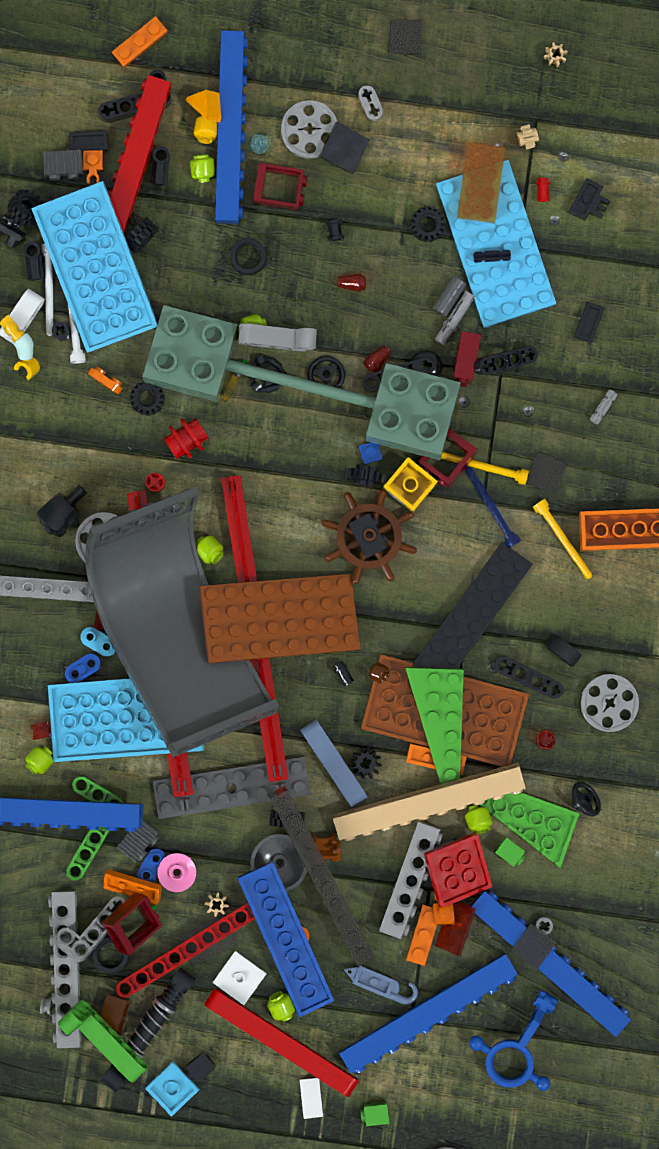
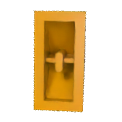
M204 90L186 98L185 101L204 118L216 122L221 121L220 93Z

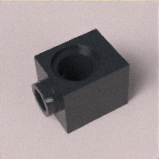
M204 1050L186 1065L187 1071L185 1073L192 1081L195 1079L198 1083L216 1068V1064Z

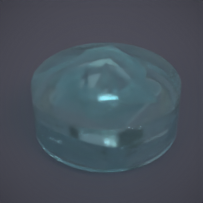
M256 134L250 139L249 145L253 152L263 154L269 148V140L262 134Z

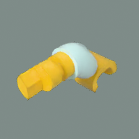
M7 315L0 321V325L5 329L4 331L8 336H12L13 345L17 349L20 361L15 364L14 370H19L22 366L25 367L28 372L26 378L30 380L40 369L38 361L33 357L34 343L29 334H25L22 330L19 331V326Z

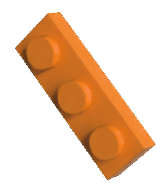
M155 16L114 49L112 54L125 68L166 35L168 30Z
M410 743L406 762L436 769L430 747ZM461 756L460 775L463 774L466 756Z
M107 869L103 888L127 896H131L134 893L145 895L151 903L158 905L162 885Z
M422 904L406 958L407 961L425 966L437 924H434L433 907Z

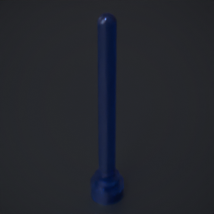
M467 466L465 469L467 475L506 536L504 537L506 540L505 544L508 548H511L522 540L518 534L511 532L472 467Z

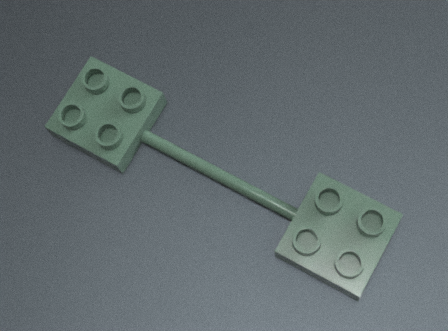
M163 305L142 376L146 384L149 383L165 389L218 402L226 372L242 374L372 408L373 412L366 434V441L436 460L441 459L461 382L386 363L377 398L230 360L238 334L237 324Z

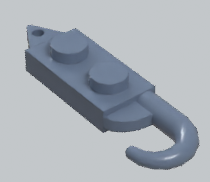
M361 965L344 969L353 981L352 984L401 1004H412L418 997V989L411 982L408 985L413 989V994L410 997H404L398 994L399 984L395 979Z

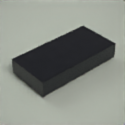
M70 132V150H82V152L108 151V132Z
M587 301L573 338L592 344L605 308Z

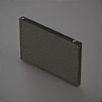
M219 915L217 918L184 933H180L178 935L180 942L182 943L223 918L224 915ZM227 922L220 923L219 928L222 932L230 930ZM205 932L203 934L205 942L213 941L214 936L212 933ZM231 933L189 959L192 967L238 945ZM189 942L186 948L189 952L193 953L197 950V945Z

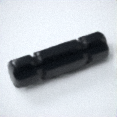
M500 250L484 251V253L477 251L474 252L473 259L475 263L482 261L511 260V251L503 250L500 252Z

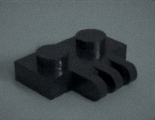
M586 178L568 213L583 221L587 219L589 213L602 219L603 214L597 210L605 212L607 208L601 205V203L610 204L608 199L599 195L603 186Z

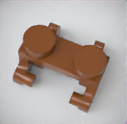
M332 833V837L317 838V834L313 835V842H309L310 860L313 863H319L323 859H330L333 862L341 860L340 840H336V833Z

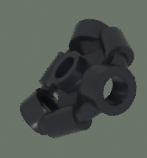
M262 355L254 359L253 366H260L269 362V366L265 369L287 374V371L282 367L283 364L274 357L270 358ZM248 376L251 382L250 386L259 394L261 392L269 394L279 390L281 386L280 384L263 380L266 383V386L263 387L255 381L256 378Z

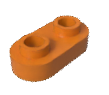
M98 366L95 369L91 367L87 373L118 395L123 389L120 387L122 384L114 377L111 379L105 376L106 372Z

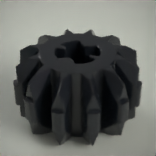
M360 747L359 752L361 755H358L356 752L352 753L357 760L350 759L351 763H356L350 769H359L355 776L363 772L362 779H365L366 773H368L370 779L373 778L372 770L376 774L379 773L375 766L382 767L381 763L375 762L380 760L381 756L373 757L377 753L376 750L369 754L370 747L366 748V753H363V749ZM363 758L371 760L369 768L361 767L360 763L363 762Z

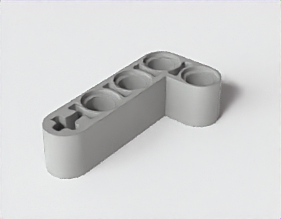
M239 324L238 344L291 351L316 349L317 329H289L256 324Z
M118 896L112 898L81 936L69 928L59 930L56 937V945L77 962L84 961L108 934L100 920L107 918L112 913L114 906H120L124 903V898ZM95 933L98 938L96 940L89 939L88 934ZM62 935H67L70 938V941L63 942L60 939V937ZM81 947L85 950V953L82 955L77 954L75 949Z

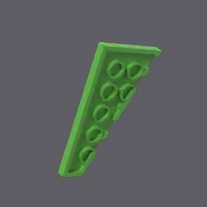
M405 667L440 783L443 784L460 779L464 669Z
M508 793L501 799L493 800V798L485 800L483 804H479L482 807L488 808L489 813L561 868L580 813L524 793L515 795Z

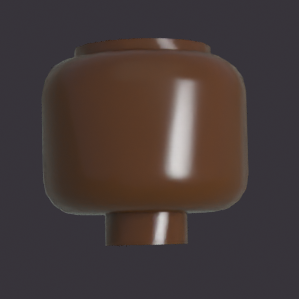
M377 662L371 666L369 677L371 680L381 684L388 680L390 673H388L389 669L386 665Z

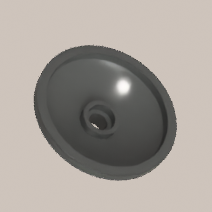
M274 834L262 839L256 845L251 855V870L273 861L286 891L297 887L303 881L308 871V855L305 848L297 839L289 835ZM282 859L283 865L278 866L276 860Z

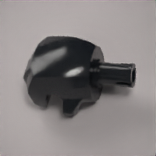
M78 484L68 496L61 492L56 494L37 512L40 524L49 535L63 537L68 526L76 528L79 525L78 516L80 511L75 504L87 494V491Z

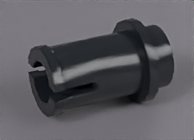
M342 661L333 666V672L337 673L345 687L355 680L346 668L347 664H344Z

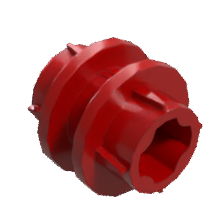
M182 418L180 421L183 426L176 431L172 425L169 426L172 433L163 439L176 459L184 454L191 459L192 455L189 451L195 447H198L200 452L203 451L201 443L209 438L196 418L188 423Z

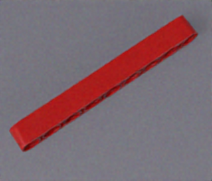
M248 902L122 979L117 984V994L124 998L131 996L254 920L255 917ZM240 911L244 912L247 916L244 922H239L236 919V914ZM221 922L229 923L230 930L228 932L220 930L219 925ZM205 932L213 934L214 939L212 942H205L203 940ZM189 942L197 945V950L193 953L189 952L186 948ZM173 952L180 955V961L177 963L170 960V954ZM157 962L162 963L164 966V970L161 973L154 971L153 966ZM139 973L147 975L145 983H140L137 980ZM121 984H129L131 987L130 992L123 993L120 989Z
M214 988L204 1003L207 1008L344 1096L350 1097L359 1080L355 1076L219 989Z

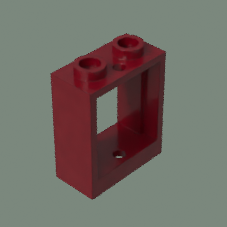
M259 163L253 203L299 211V206H303L305 197L304 194H301L302 187H306L308 176L304 175L305 171L303 169ZM266 172L299 177L295 203L262 198Z
M464 331L461 333L452 378L453 381L461 382L460 386L467 387V384H471L473 381L474 362L477 359L480 334Z
M449 428L446 439L466 453L451 475L447 478L428 464L429 457L423 456L419 460V466L429 475L431 474L435 477V480L438 481L437 483L443 488L445 485L451 488L478 453L476 447Z
M134 893L102 921L118 952L130 956L162 927L159 915L152 909L151 901L145 895ZM138 907L146 922L127 938L119 923Z

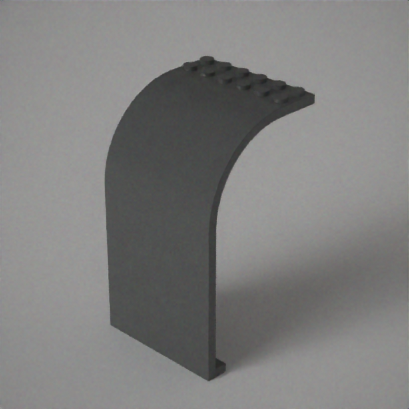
M196 487L184 489L174 496H166L159 502L148 503L141 509L130 510L123 516L112 517L105 523L94 524L89 529L85 550L88 582L100 620L172 757L276 714L279 707L277 700L270 698L250 660L208 664L199 587L209 584L203 572L194 539L193 516L199 497Z

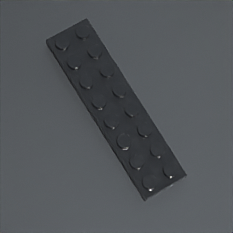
M501 542L412 666L458 668L533 564Z

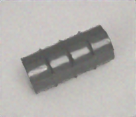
M452 276L432 309L446 317L467 284L459 278Z

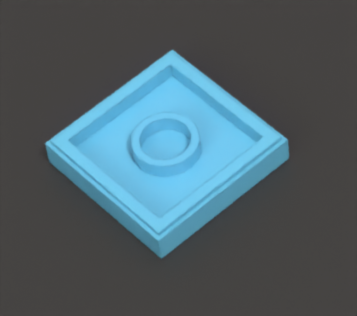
M174 1061L145 1087L171 1117L200 1090Z

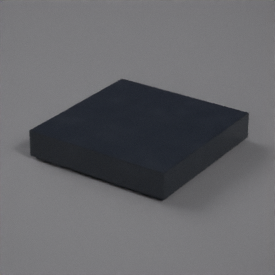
M335 122L319 156L353 174L370 140L343 124Z

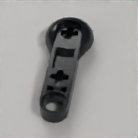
M429 350L420 351L407 363L398 365L399 367L434 376H439L442 371L440 357L435 352ZM422 362L431 363L432 367H429V371L421 368ZM384 370L369 374L364 378L363 386L368 392L379 390L380 379L378 375H381L382 379ZM369 378L376 379L377 386L375 388L367 387L366 381Z

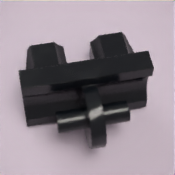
M5 214L3 219L0 218V238L3 232L9 235L5 243L14 248L21 240L25 239L27 234L19 230L21 225L19 222L14 221L15 217L11 218Z

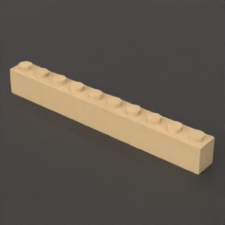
M518 762L333 814V821L339 840L350 841L355 839L357 835L363 834V836L373 834L375 830L381 829V831H386L397 824L404 826L411 823V820H425L429 818V815L436 813L437 815H443L448 813V810L454 808L461 810L466 808V805L472 803L474 805L483 804L485 800L493 798V800L501 799L508 793L512 795L519 794L526 787Z

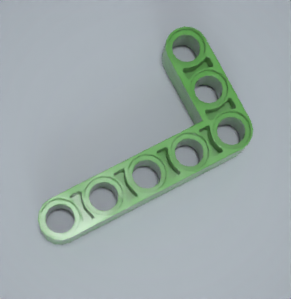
M80 776L73 781L74 791L90 801L111 802L112 799H117L120 803H124L123 798L88 777ZM80 779L85 780L87 783L85 790H80L77 787V782ZM96 789H100L103 792L104 796L101 800L94 798L93 793ZM99 826V830H89L67 868V876L71 880H79L85 875L110 832L106 830V827ZM96 832L100 835L99 843L92 842V833ZM83 849H87L91 853V857L88 860L81 857ZM73 866H78L81 869L79 876H74L71 873Z
M80 1000L58 1021L60 1029L68 1035L78 1028L130 1082H135L147 1070L146 1063L84 1000Z

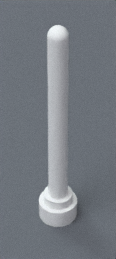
M41 244V253L45 257L46 334L52 336V327L54 325L53 263L46 245Z
M68 305L73 345L70 362L72 364L84 363L86 358L85 353L80 348L79 331Z

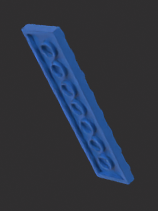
M273 861L238 876L237 879L298 1016L301 1017L333 1002V996Z

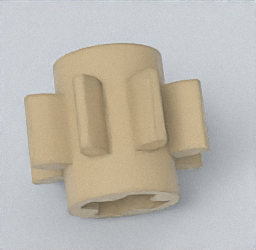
M553 42L551 49L545 48V51L549 53L544 56L545 60H549L548 66L556 64L558 68L560 61L566 62V58L563 56L568 51H563V44L555 46ZM558 52L559 55L556 56V58H553V54Z
M530 124L521 126V131L517 132L519 145H525L526 149L535 147V142L539 141L536 128H530Z
M219 892L214 898L212 895H209L211 901L205 902V905L210 907L207 913L213 911L215 912V917L218 912L224 915L225 911L223 908L229 907L228 904L224 903L227 897H219ZM213 900L216 902L221 901V909L217 907L214 909L212 907L214 904Z

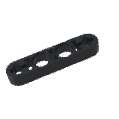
M523 346L476 359L474 370L478 375H489L535 362L538 352L533 346ZM529 353V356L523 357L522 355ZM512 354H515L516 361L514 364L511 362ZM498 357L501 359L500 367L496 366V359ZM489 364L490 367H484L482 369V365Z
M499 657L494 662V668L498 673L550 698H559L563 694L564 689L561 683L508 657ZM503 660H506V665L510 667L512 666V663L515 664L514 668L511 671V675L507 674L510 670L506 668H503L502 670L499 669V661L502 662ZM517 668L525 670L524 678L518 679L515 676ZM535 676H540L543 680V684L540 687H535L532 684V679ZM547 680L550 681L549 686L554 687L558 685L559 694L555 693L552 695V691L546 688V692L542 691Z

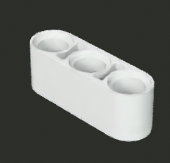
M31 289L25 291L9 315L19 326L18 330L23 332L26 331L45 301L43 297ZM1 327L0 336L14 344L11 339L12 336H8L4 331L5 329Z

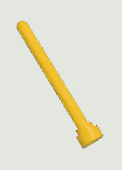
M442 452L441 456L443 460L458 464L464 458ZM472 460L468 465L469 467L515 478V481L522 485L526 484L529 470L526 469L514 471Z
M546 499L541 500L533 506V509L536 513L543 515L586 579H590L592 573L549 512L548 502Z

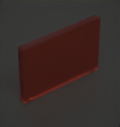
M458 901L453 903L454 923L442 924L435 946L461 956L476 908Z

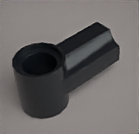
M159 146L153 151L151 184L167 186L170 153L166 147ZM161 151L167 154L166 159L163 161L156 158L157 154Z
M28 242L23 247L28 281L45 279L41 247L35 242ZM32 246L37 247L36 255L29 256L28 249Z

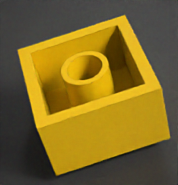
M407 458L384 485L383 489L409 511L414 512L437 485L438 481L410 458Z

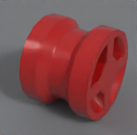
M151 473L146 477L145 484L151 492L157 493L164 489L165 480L161 474Z

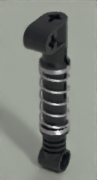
M181 967L169 982L170 985H167V989H164V993L157 995L152 1002L154 1007L146 1010L147 1015L145 1018L140 1019L141 1024L139 1027H134L135 1033L128 1036L129 1041L126 1043L141 1059L146 1055L144 1051L147 1046H152L150 1044L154 1037L158 1038L156 1034L160 1029H164L162 1026L166 1020L170 1021L166 1015L175 1013L177 1010L176 1006L178 1005L177 1002H180V998L183 997L182 994L188 991L196 979ZM112 1064L100 1082L114 1092H117L126 1078Z

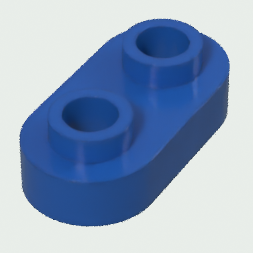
M95 654L83 656L66 668V679L71 683H79L99 670L101 666L100 658ZM89 660H94L95 665L93 667H89ZM74 670H77L79 673L76 678L72 676Z
M158 848L152 849L139 868L137 878L153 883L158 876L159 864L166 857L165 852ZM154 855H158L160 857L159 862L153 861ZM144 872L150 873L149 879L143 877Z

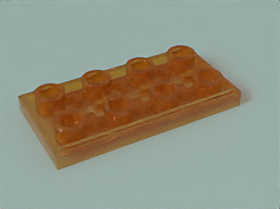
M467 142L457 219L495 224L505 147Z

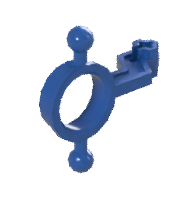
M543 990L538 993L533 1002L536 1009L518 1041L505 1039L490 1047L484 1043L481 1036L476 1035L470 1038L469 1046L472 1050H481L488 1054L486 1057V1070L489 1077L496 1084L503 1087H517L529 1079L536 1084L540 1091H546L550 1088L551 1082L548 1077H539L533 1073V1056L526 1045L540 1025L545 1012L550 1015L558 1002L557 998ZM505 1047L516 1048L524 1054L527 1060L526 1069L521 1075L516 1077L503 1076L496 1071L493 1065L494 1055Z

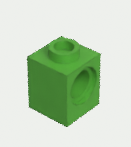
M506 836L494 851L513 867L515 864L520 865L525 858L523 855L525 851Z
M387 1101L364 1104V1109L360 1110L361 1120L366 1121V1126L389 1124Z

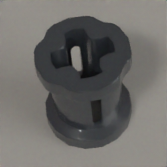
M342 219L325 222L326 226H328L329 242L344 239L341 229Z
M57 322L52 327V334L57 340L66 341L71 335L70 328L64 322ZM59 328L64 329L65 334H59L57 330Z

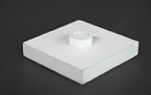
M235 951L213 983L245 1005L267 973Z

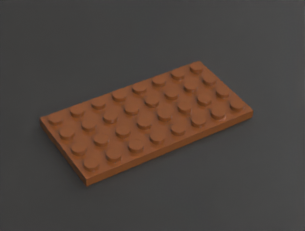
M351 574L199 587L208 664L360 650Z
M380 654L378 663L388 667L390 676L388 680L381 684L373 681L361 729L429 747L405 668L413 667V663ZM463 677L461 756L502 767L511 765L529 694Z

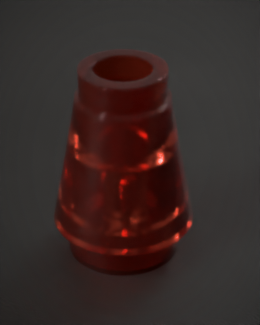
M361 273L339 276L338 288L356 292L365 291L366 276L361 275Z
M383 345L365 357V361H363L364 366L371 373L379 371L391 354V351Z

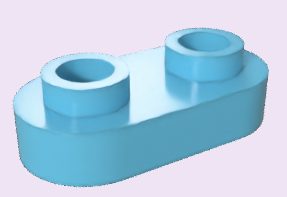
M92 627L82 631L81 641L84 645L103 656H111L116 652L108 636ZM89 633H92L94 636L91 641L87 639ZM105 643L110 644L109 650H104L103 645Z

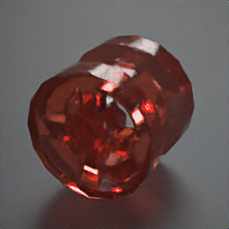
M49 721L30 725V729L33 730V740L52 737L51 732L48 730Z
M544 730L537 734L536 744L541 749H551L555 745L556 738L551 731Z

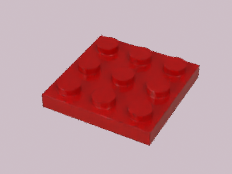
M472 833L424 853L438 906L441 908L493 887L477 833Z

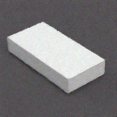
M316 1077L300 1079L304 1119L323 1117L319 1079Z

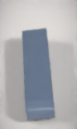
M315 719L301 728L300 731L350 806L353 808L368 798L318 721Z

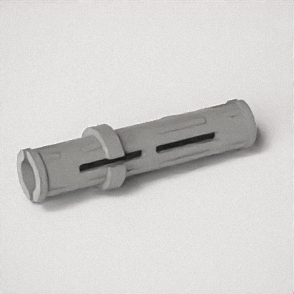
M464 292L451 315L443 322V327L435 337V340L441 345L445 346L449 337L457 330L458 323L475 299L471 293Z

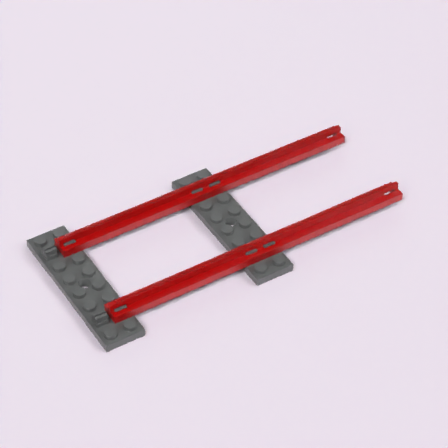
M241 476L221 478L238 583L257 582ZM146 490L127 493L129 511L141 509L148 504ZM270 659L250 660L272 700L276 699ZM278 710L276 714L260 720L266 763L190 775L187 752L175 757L168 753L171 778L153 781L158 819L311 795L305 757L285 760ZM230 784H234L236 787L232 792L228 790Z

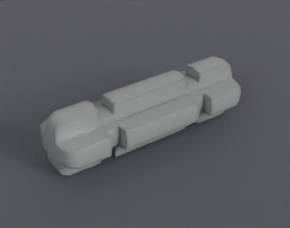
M608 390L605 395L606 397L602 399L595 410L596 412L590 417V421L594 424H599L602 416L605 415L612 401L617 397V393L613 390Z

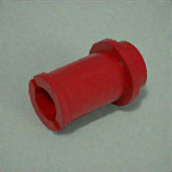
M537 178V182H535L538 192L537 202H549V185L551 182H549V178Z

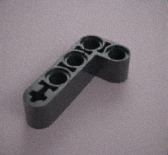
M153 70L150 73V76H160L163 80L167 81L164 72L161 70ZM143 93L102 103L98 108L101 120L105 123H112L136 116L138 110L135 108L138 97H142ZM170 93L168 96L165 109L168 108L172 102ZM124 104H129L131 106L130 110L127 112H123L121 110V107ZM114 107H117L119 114H116ZM109 109L110 111L109 116H106L105 110Z

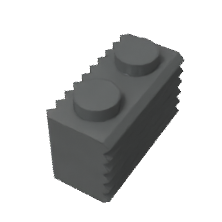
M82 150L43 152L44 175L49 180L57 181L61 179L60 177H68V179L75 180L79 179V176H84Z
M143 818V827L137 828L136 832H129L117 846V849L133 862L137 859L141 861L148 853L145 849L149 844L153 846L160 838L157 836L160 831Z

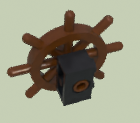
M385 489L379 491L375 504H362L359 506L356 505L351 493L346 492L344 498L350 510L343 516L340 523L327 519L321 522L322 526L337 531L338 549L327 554L325 561L330 562L342 555L349 563L356 566L352 577L353 584L359 583L363 569H377L380 567L387 580L393 581L394 575L388 563L396 556L399 550L411 554L417 552L416 547L401 543L402 532L400 524L412 519L414 516L413 512L409 511L396 518L388 509L382 507L387 493ZM364 512H373L372 516H370L369 513L365 516H362L361 514ZM382 515L389 522L380 526L378 523L379 516ZM355 517L356 520L349 523L350 520ZM393 529L394 540L386 538L384 533ZM344 533L353 535L355 540L345 544ZM360 546L361 552L359 558H356L349 551ZM387 546L391 547L390 551L383 556L381 551L387 549ZM373 555H375L377 559L375 561H366V559L372 557Z

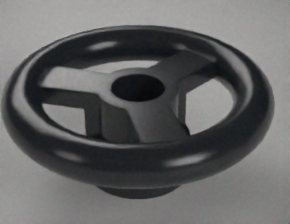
M322 356L310 364L307 377L308 380L314 381L313 375L319 376L322 381L326 382V385L341 388L346 374L344 366L338 359L331 356ZM319 363H333L331 366L321 367L320 370L315 369ZM338 367L340 378L337 384L333 386L331 380L334 377V371ZM325 371L330 373V376L327 378L323 376Z
M585 782L575 783L572 787V804L574 808L587 816H597L601 811V802L598 794ZM582 787L586 789L589 793L583 794L581 791L578 790V788ZM592 798L595 802V810H593V807L591 805Z

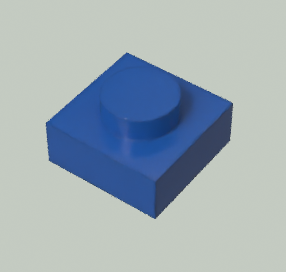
M371 442L359 446L364 465L382 460L378 444Z

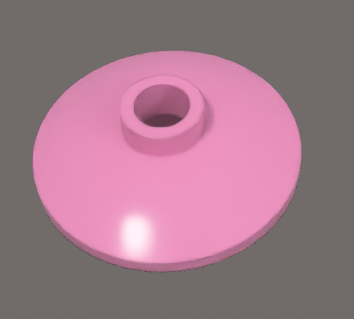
M180 853L170 854L159 864L158 879L167 890L182 892L194 883L196 867L188 856ZM174 869H179L181 871L180 875L175 876L173 874Z

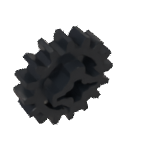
M357 464L356 468L345 469L344 478L354 481L353 484L357 486L374 488L375 484H385L386 474L377 472L376 467Z

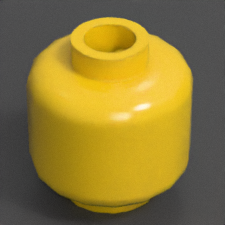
M199 116L195 121L194 136L201 143H212L218 137V122Z

